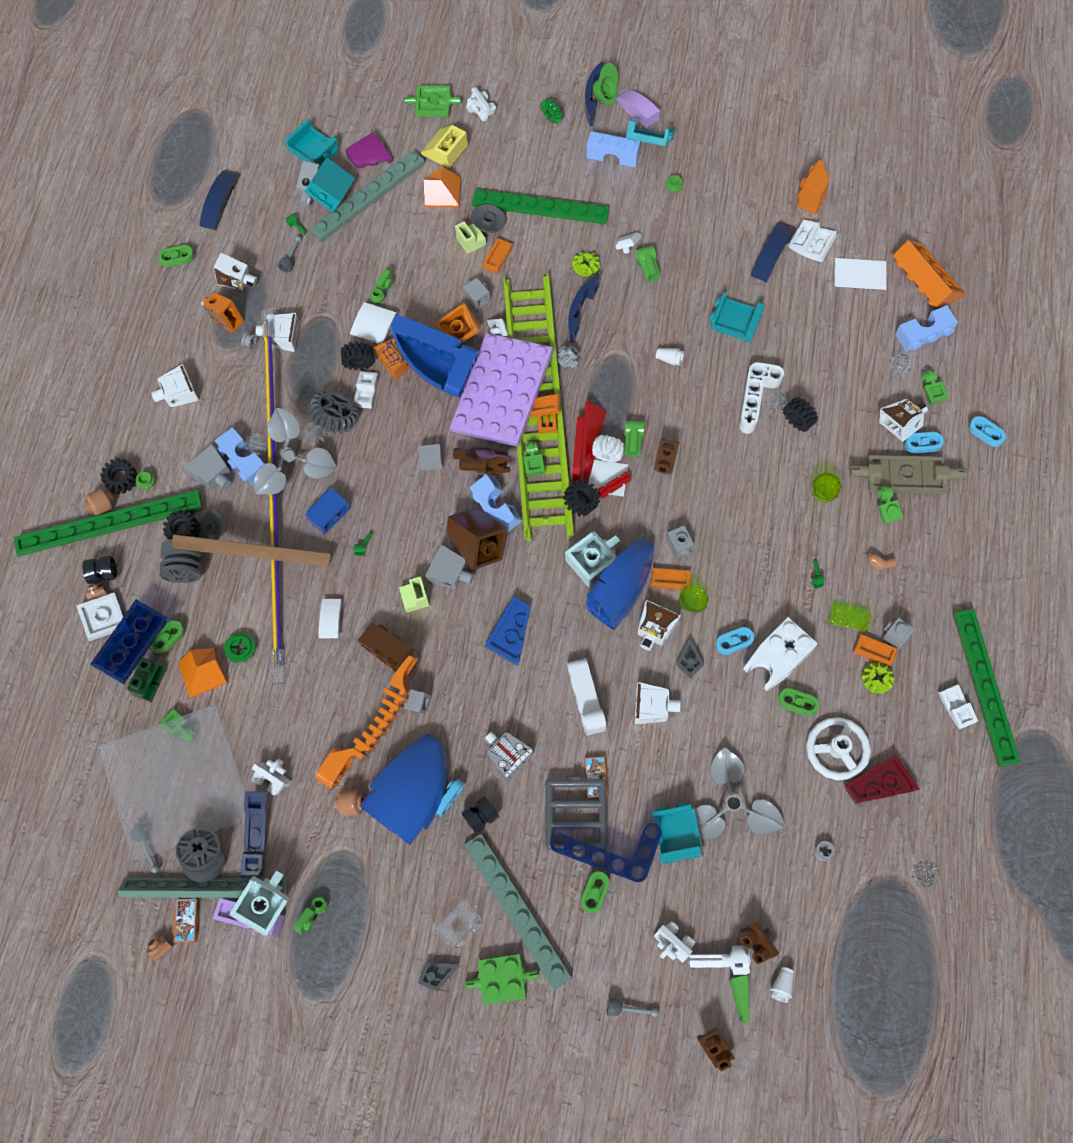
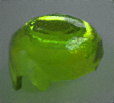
M824 472L818 475L812 482L811 492L818 501L829 503L838 497L842 484L838 476L830 472Z
M690 584L681 590L679 602L682 609L687 613L696 614L707 608L709 597L699 585Z

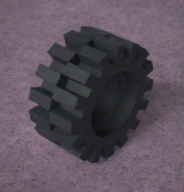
M355 341L354 344L350 342L348 343L349 345L345 344L341 348V362L345 368L357 371V369L364 370L363 368L368 369L369 366H373L374 352L369 343L364 344V342L358 343V341Z
M794 397L783 408L785 419L789 420L788 423L790 425L793 424V427H797L799 431L807 432L818 421L817 412L813 411L814 407H810V403H806L805 399L801 400L800 397Z
M116 458V462L113 459L110 460L111 464L106 463V468L102 467L101 469L103 472L100 473L101 481L112 493L120 494L121 491L122 494H125L126 489L130 492V487L136 486L134 482H136L138 473L129 461L123 458L122 460ZM125 471L126 475L122 480L113 481V477L117 472Z
M583 480L575 481L565 490V495L563 496V500H566L564 504L569 505L568 511L572 509V514L575 515L577 513L579 517L590 514L600 503L598 499L600 494H596L598 489H593L594 485L592 483L588 485L589 481L587 480L585 482ZM577 493L585 497L586 504L578 499Z
M180 510L176 511L177 514L171 513L172 517H167L168 522L163 523L165 526L163 528L164 536L168 540L173 539V535H178L176 530L183 523H187V528L179 535L199 537L197 532H201L198 520L184 510L182 512Z

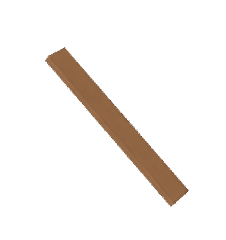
M173 535L172 540L174 549L319 566H329L331 555L324 552Z

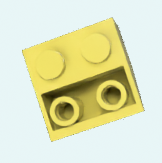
M453 125L441 128L421 154L449 169L468 146L467 134Z

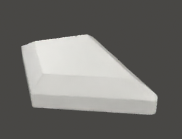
M636 232L618 238L616 249L623 248L624 253H629L630 247L634 246L642 238L641 233Z
M503 319L487 320L492 335L508 336Z

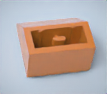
M818 160L816 165L811 166L808 172L809 176L803 178L800 184L801 190L797 195L799 199L797 206L815 215L824 202L830 182L822 160Z

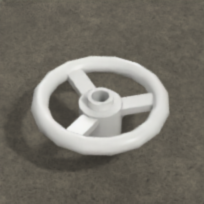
M841 717L826 718L813 727L806 743L808 759L814 769L827 778L837 781L852 779L861 774L869 763L871 754L869 738L863 729L852 720ZM828 726H844L841 734L835 736L829 744L814 745L816 737L821 730ZM851 731L857 734L863 749L861 760L857 766L849 755L852 749V741L849 738ZM830 753L835 758H841L849 771L835 772L828 770L819 762L815 754Z

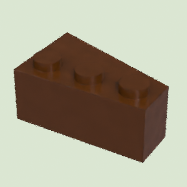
M372 622L358 639L361 647L395 672L408 656L418 659L411 672L420 662L418 652L414 648L404 643L396 635L390 634L381 624L376 625Z

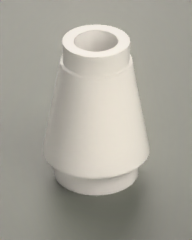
M658 348L656 352V359L673 366L681 365L683 362L684 351H680V348Z
M785 967L781 968L771 988L772 998L785 1003L789 1001V998H792L793 970Z

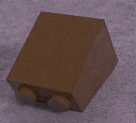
M478 507L448 516L446 533L472 570L502 560L507 527Z

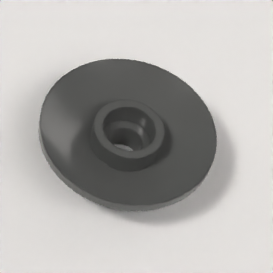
M490 204L477 206L471 215L475 227L488 233L500 231L506 221L502 210Z
M209 511L202 517L200 521L201 527H199L201 532H197L199 538L219 539L223 530V517L218 511Z

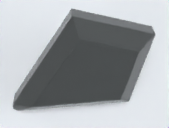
M691 639L688 640L676 663L689 678L704 666Z
M426 962L418 983L439 991L458 968V965Z

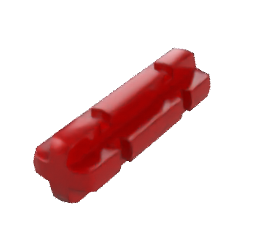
M628 472L620 474V477L617 476L606 483V486L598 488V494H600L601 498H605L608 496V493H613L621 488L623 484L630 482L631 476Z

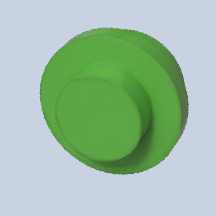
M672 175L666 181V188L671 192H678L683 187V181L678 175Z
M141 472L136 477V484L142 490L150 489L155 483L154 476L149 472Z

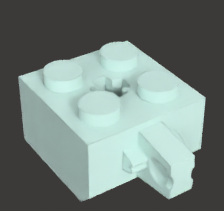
M591 532L565 552V561L587 587L590 588L597 581L601 580L600 575L617 558L615 549L620 546L621 541L617 536L608 541L606 539L602 540L596 532Z
M276 871L271 880L265 878L264 881L253 876L229 916L266 937L290 898L280 892L282 887L278 883L282 879L283 874ZM263 901V906H266L265 910L260 909L259 912L256 911V906H253L254 903Z

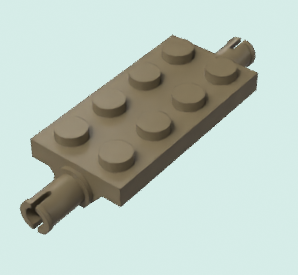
M868 455L867 466H850V472H852L850 477H867L869 492L878 493L881 487L890 486L893 493L945 494L947 492V481L949 479L966 480L967 472L965 471L967 469L949 468L945 464L944 457Z

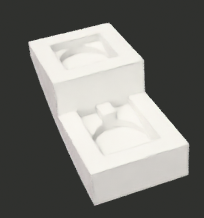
M360 371L356 383L357 391L353 403H356V407L372 409L378 373Z
M322 599L319 638L339 637L341 599Z
M959 684L938 692L946 710L958 729L978 722L971 704L966 702Z

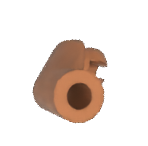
M874 552L867 555L868 563L878 571L896 567L894 558L884 560Z

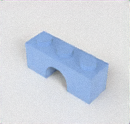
M591 131L587 142V158L603 161L606 154H613L619 158L620 165L636 168L640 154V141Z
M947 305L930 313L927 319L930 327L921 326L916 319L899 325L895 335L906 352L911 349L916 350L925 343H933L939 337L949 336L955 331L954 329L958 321Z
M232 427L215 440L218 446L216 450L222 457L226 456L228 458L227 463L233 470L237 468L239 477L244 482L248 481L252 486L258 469L264 463L255 452L248 457H240L241 452L247 446Z
M484 475L470 487L473 492L472 497L482 506L481 510L507 527L506 534L523 521L513 505L505 503L500 508L497 507V497L504 490L495 476Z

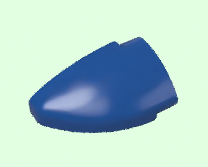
M643 536L627 547L600 575V579L603 582L597 581L586 595V609L588 612L612 630H615L623 619L628 617L645 587L652 567L655 550L654 544Z

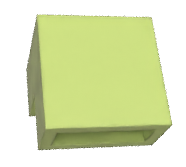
M464 221L455 226L457 240L467 254L486 245L484 235L474 224L467 226Z
M421 576L410 579L409 585L399 587L406 613L429 606Z

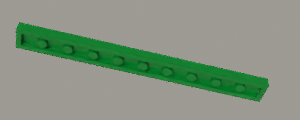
M195 490L14 537L16 554L23 556L163 520L167 517L171 518V513L177 514L176 511L178 510L181 512L184 510L187 513L202 510L200 492Z

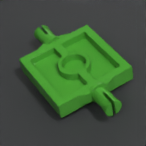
M417 85L415 96L405 97L404 99L405 104H415L416 117H449L451 104H461V97H451L450 86Z
M520 954L478 960V978L465 980V984L474 983L466 985V989L479 987L482 993L483 1005L526 998V980L538 979V974H529L538 972L537 969L524 971L521 965Z

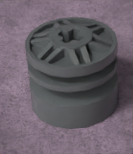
M173 539L162 542L160 557L163 560L160 562L159 571L161 579L174 583L198 581L201 577V564L199 561L202 559V552L174 549L172 546Z
M194 828L180 837L176 845V856L184 874L190 880L208 882L222 872L225 866V854L218 836L212 830Z

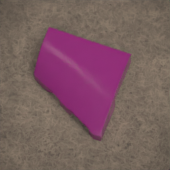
M373 132L345 149L347 158L357 169L369 165L376 166L377 162L388 161V163H391L393 161L386 148Z

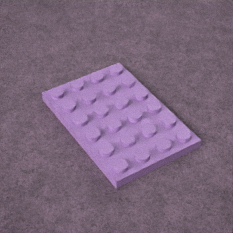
M486 333L479 350V357L467 381L450 430L519 447L554 351L553 347Z

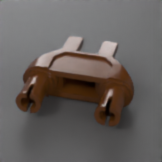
M472 446L470 449H453V458L460 459V470L476 471V473L483 475L510 473L511 469L507 467L506 462H512V458L508 456L507 451L481 446Z

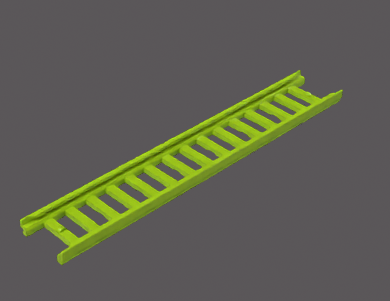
M549 274L543 276V290L511 292L510 280H505V277H503L508 338L540 345L549 344L550 347H553L554 351L550 360L551 367H548L545 376L552 375V383L541 384L539 392L553 391V394L560 395ZM540 298L545 300V305L512 308V301ZM546 313V320L513 323V316ZM547 329L548 336L515 338L514 331ZM561 396L560 413L556 414L557 433L523 434L520 445L517 447L524 538L527 541H532L531 527L566 524L567 538L574 536L572 510L568 511L569 505L564 504L566 500L561 498L528 501V493L562 490L564 496L565 490L569 487ZM549 415V424H553L552 415ZM542 416L543 425L545 424V416ZM538 417L529 418L527 426L538 425ZM558 440V448L538 449V454H542L543 457L559 456V465L544 466L545 474L561 473V481L527 484L524 457L531 455H527V451H524V443ZM564 507L565 516L530 518L529 510Z

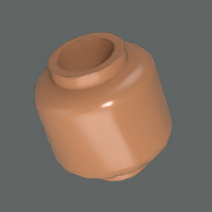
M98 489L86 495L84 504L90 514L98 516L112 510L114 499L110 492L106 493L103 489Z
M358 789L342 790L338 797L335 798L334 805L342 816H358L363 811L359 805L366 797Z

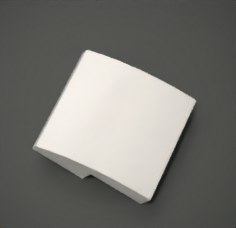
M803 219L788 246L798 254L823 262L837 237L836 231L820 228V223Z
M364 302L357 314L350 334L382 344L386 342L389 330H391V323L397 313Z

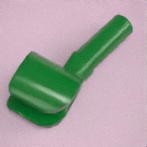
M294 215L285 218L289 228L295 225L303 235L307 233L297 222Z
M369 532L361 545H354V555H365L366 546L373 535Z
M813 562L816 577L812 578V584L817 589L824 586L825 578L820 573L818 562Z

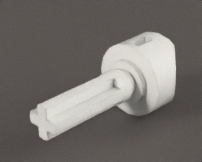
M732 945L730 955L690 954V967L731 966L734 976H744L750 973V949L744 945Z

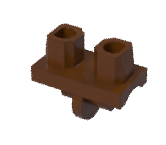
M661 438L654 466L655 471L672 475L680 442Z
M755 921L739 929L742 934L739 940L744 946H750L753 949L752 958L756 964L763 963L779 954L769 939L772 934L769 928L763 930L759 923Z
M717 1027L712 1028L711 1031L704 1035L697 1036L698 1042L715 1068L723 1071L732 1066L731 1060L735 1059V1056Z

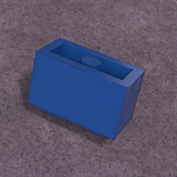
M331 488L328 492H324L321 495L320 500L315 505L308 508L305 516L314 527L325 535L350 510L348 502Z

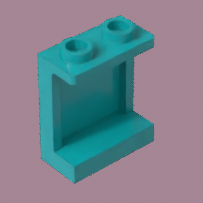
M633 117L629 120L626 134L627 139L666 146L674 138L675 130L672 124L666 127L664 134L640 129L639 117Z
M308 119L285 139L287 149L291 154L301 161L319 164L320 166L326 157L331 159L340 150L336 138L333 136L329 139L312 127Z
M326 157L304 192L334 212L355 178Z
M723 292L722 297H718L716 301V312L712 311L709 322H712L711 330L751 343L762 317L765 304L758 302L756 307H752L728 299L727 293Z
M688 802L676 804L677 807L671 809L668 806L656 808V812H652L661 852L659 854L660 863L668 864L705 857L696 810Z

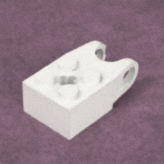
M788 617L759 646L743 670L747 673L756 667L766 668L770 673V680L764 689L769 691L787 678L815 650L818 643Z

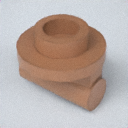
M95 583L87 587L85 595L87 600L91 601L106 596L108 593L103 585Z
M163 936L154 937L147 944L146 952L157 962L173 946Z

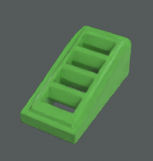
M744 975L732 978L729 981L741 1023L749 1022V977Z

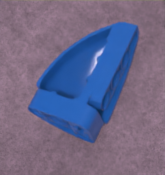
M395 314L391 323V330L396 345L407 364L431 386L459 398L464 392L471 371L479 357V350L465 344L459 349L462 344L459 339Z
M430 733L423 735L413 742L374 779L370 787L375 792L370 791L359 805L371 817L409 845L421 832V828L426 830L429 827L443 798L447 779V756L444 744Z

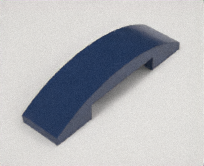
M600 62L594 68L585 88V114L590 126L594 125L596 115V102L592 101L593 84L599 79L604 62Z
M223 170L216 177L204 202L200 227L212 230L217 229L222 218L220 212L230 190L235 189L240 177L239 173Z
M781 221L778 223L752 270V277L767 283L776 262L796 230L795 227Z
M598 275L591 278L581 287L571 304L568 317L569 340L572 343L580 329V319L577 317L586 298L594 299L600 286V276Z
M245 791V832L241 875H262L267 833L266 792Z

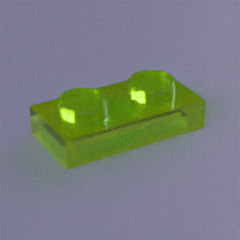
M833 603L828 623L867 632L872 612Z

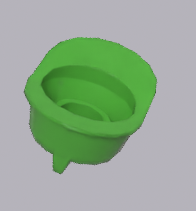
M606 63L602 67L599 79L593 84L595 100L598 102L603 101L606 105H613L617 98L618 71L612 63Z

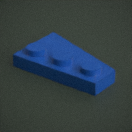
M513 597L484 647L518 666L530 606Z

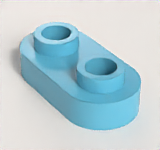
M975 417L969 424L970 432L992 447L1000 446L1006 438V434L1001 428L984 417Z
M937 432L914 433L906 439L905 448L908 452L914 454L936 452L942 447L944 439Z
M747 627L738 628L721 635L716 641V649L722 655H730L749 647L754 640V634ZM744 636L747 640L741 641L740 637ZM722 644H728L729 648H723Z
M457 779L456 781L452 780L448 784L447 792L443 796L436 814L442 817L464 789V782Z

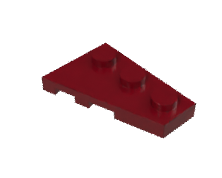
M896 754L844 786L855 804L920 790Z

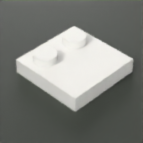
M115 593L76 605L89 642L127 629Z

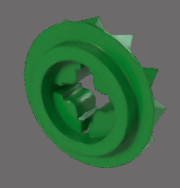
M544 99L540 103L543 115L551 123L558 124L563 118L559 106L549 99Z
M246 633L233 634L224 645L226 657L237 664L252 658L254 651H256L253 638ZM242 643V646L246 649L241 650V652L239 653L238 650L234 648L240 647V644Z

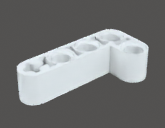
M755 362L750 366L739 428L743 433L750 434L756 428L763 387L775 389L781 385L784 370L780 366ZM748 417H751L750 423L747 422Z
M587 659L568 662L567 668L586 736L606 731L605 717L602 709H600Z

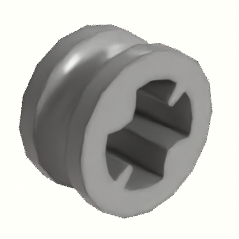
M247 331L242 337L241 345L252 350L257 343V335Z
M828 841L820 842L814 849L816 858L821 861L831 859L835 853L833 844ZM823 846H826V850L830 851L826 856H823V852H820Z

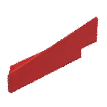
M590 401L585 403V416L577 417L572 484L577 480L589 481L595 456L592 454V446L595 439L601 435L606 411Z

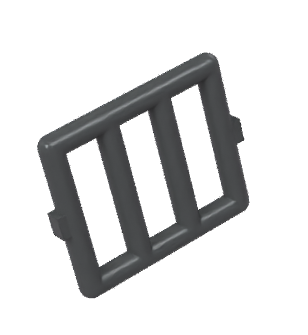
M572 777V779L546 780V849L581 852V850H605L607 848V791L604 779ZM553 787H598V800H553ZM554 808H599V820L554 821ZM554 829H599V841L554 842Z

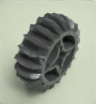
M325 389L324 392L319 391L318 394H315L310 401L308 414L311 417L310 420L314 421V425H319L320 430L326 429L327 433L332 431L335 435L336 432L340 434L344 431L348 432L355 426L358 419V409L356 408V403H352V398H347L346 394L342 395L340 391L336 393L333 389L329 392Z

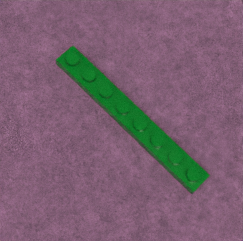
M475 189L472 199V207L490 204L507 212L606 225L610 207Z
M975 610L955 612L953 617L997 765L1002 767L1020 763V758Z

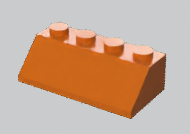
M908 240L893 255L896 259L895 263L901 269L904 268L908 279L912 282L915 281L919 292L929 298L928 302L934 308L949 305L965 295V292L923 243Z

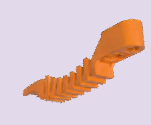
M408 656L389 682L390 685L400 690L399 693L384 688L383 693L395 698L393 702L383 698L381 701L389 706L390 709L380 707L378 712L385 715V717L376 716L374 721L379 723V726L370 724L368 727L374 733L363 731L361 735L366 738V741L355 737L353 740L356 743L354 748L342 750L337 746L334 747L316 773L315 778L333 790L339 784L356 756L361 760H367L369 755L364 752H374L376 749L374 746L380 744V738L386 736L387 728L392 727V721L398 718L397 713L399 711L402 712L404 708L402 707L403 703L408 701L407 696L410 693L408 676L418 659Z

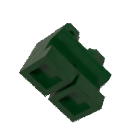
M142 657L127 690L134 697L151 703L159 688L156 684L160 685L167 668L160 666V663Z

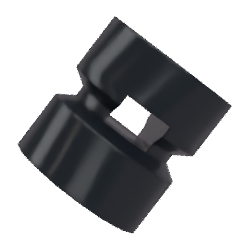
M113 556L100 557L99 560L93 558L83 561V575L87 584L100 583L101 579L103 581L117 579V566Z
M485 796L475 802V807L469 806L461 812L476 835L486 828V823L491 824L500 817Z

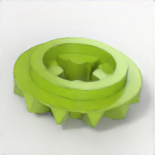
M580 252L577 256H574L572 261L573 270L581 276H592L600 268L599 257L594 252ZM583 260L589 262V267L588 265L583 264Z
M880 662L871 663L864 669L862 681L869 691L882 694L893 687L895 678L893 671L888 668V665L881 664ZM876 673L878 675H885L881 679L882 682H880L879 680H873V678L876 676Z

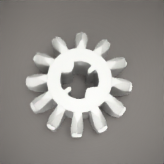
M600 435L595 439L592 446V454L597 459L607 461L608 463H616L623 456L624 443L620 439L614 438V436Z

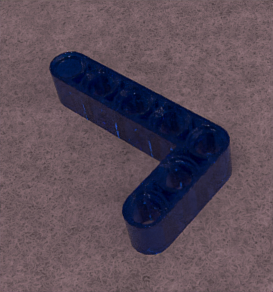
M653 822L643 825L631 859L563 833L552 835L550 847L556 853L639 883L643 882L648 876L662 831L659 825ZM650 826H654L657 829V834L653 838H649L646 835V830ZM556 837H562L565 840V845L562 848H556L553 845V840ZM577 844L583 845L585 849L584 853L580 856L573 853V847ZM643 846H647L650 849L649 856L645 858L639 855V850ZM595 852H602L604 854L602 862L596 863L593 861L592 857ZM616 859H621L624 863L623 868L620 870H615L612 867V863ZM637 866L643 868V874L638 878L632 875L633 868Z

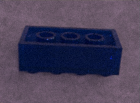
M135 599L90 665L109 678L124 685L169 618Z

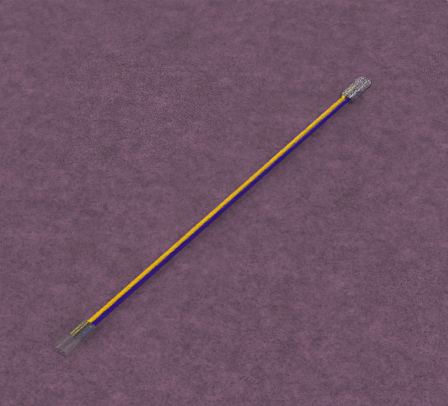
M273 308L261 309L262 338L265 340L267 425L274 412L272 339L275 338ZM268 434V463H273L276 466L275 441ZM269 494L271 546L278 547L277 494ZM271 560L274 648L271 650V680L273 685L286 683L285 650L281 647L279 561Z

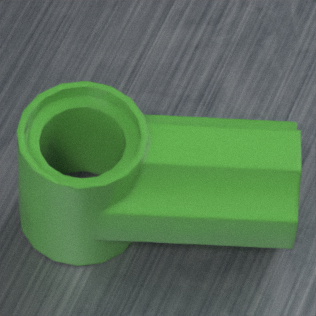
M654 246L636 249V259L638 265H641L645 281L653 282L660 278Z
M626 420L625 455L636 458L641 455L644 421Z

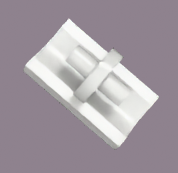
M476 87L472 88V95L467 100L466 109L470 113H477L483 122L487 121L488 116L495 113L496 106L494 103H487L488 95L485 91L479 92Z
M277 759L275 762L268 760L266 764L261 762L259 765L254 764L252 770L255 771L252 781L258 785H263L266 779L269 780L271 783L267 791L272 795H278L284 787H288L292 782L283 776L286 770L282 768L283 761L281 759Z
M671 921L666 926L662 925L653 937L660 942L657 946L663 951L660 955L662 959L668 955L672 960L677 957L683 963L693 952L691 949L695 942L689 936H685L680 941L675 936L679 928Z

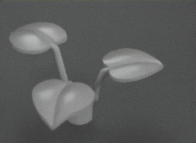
M275 408L268 422L267 431L270 438L274 441L283 442L286 440V442L278 452L281 458L278 468L273 463H266L258 469L254 479L256 494H277L283 490L286 485V477L280 470L284 461L292 462L294 459L305 462L303 467L304 473L316 479L324 478L336 469L332 456L323 448L311 449L307 453V459L296 455L295 451L288 444L289 439H294L299 435V423L288 411Z
M723 748L717 753L711 764L710 773L716 784L722 785L727 783L730 796L725 800V808L718 813L710 805H702L695 809L701 840L713 839L722 834L725 829V822L720 816L728 810L736 812L742 809L750 813L747 817V825L752 832L759 835L770 834L784 828L780 812L769 801L756 800L753 802L751 810L742 805V800L738 795H734L730 782H739L744 776L745 769L742 761L727 748Z

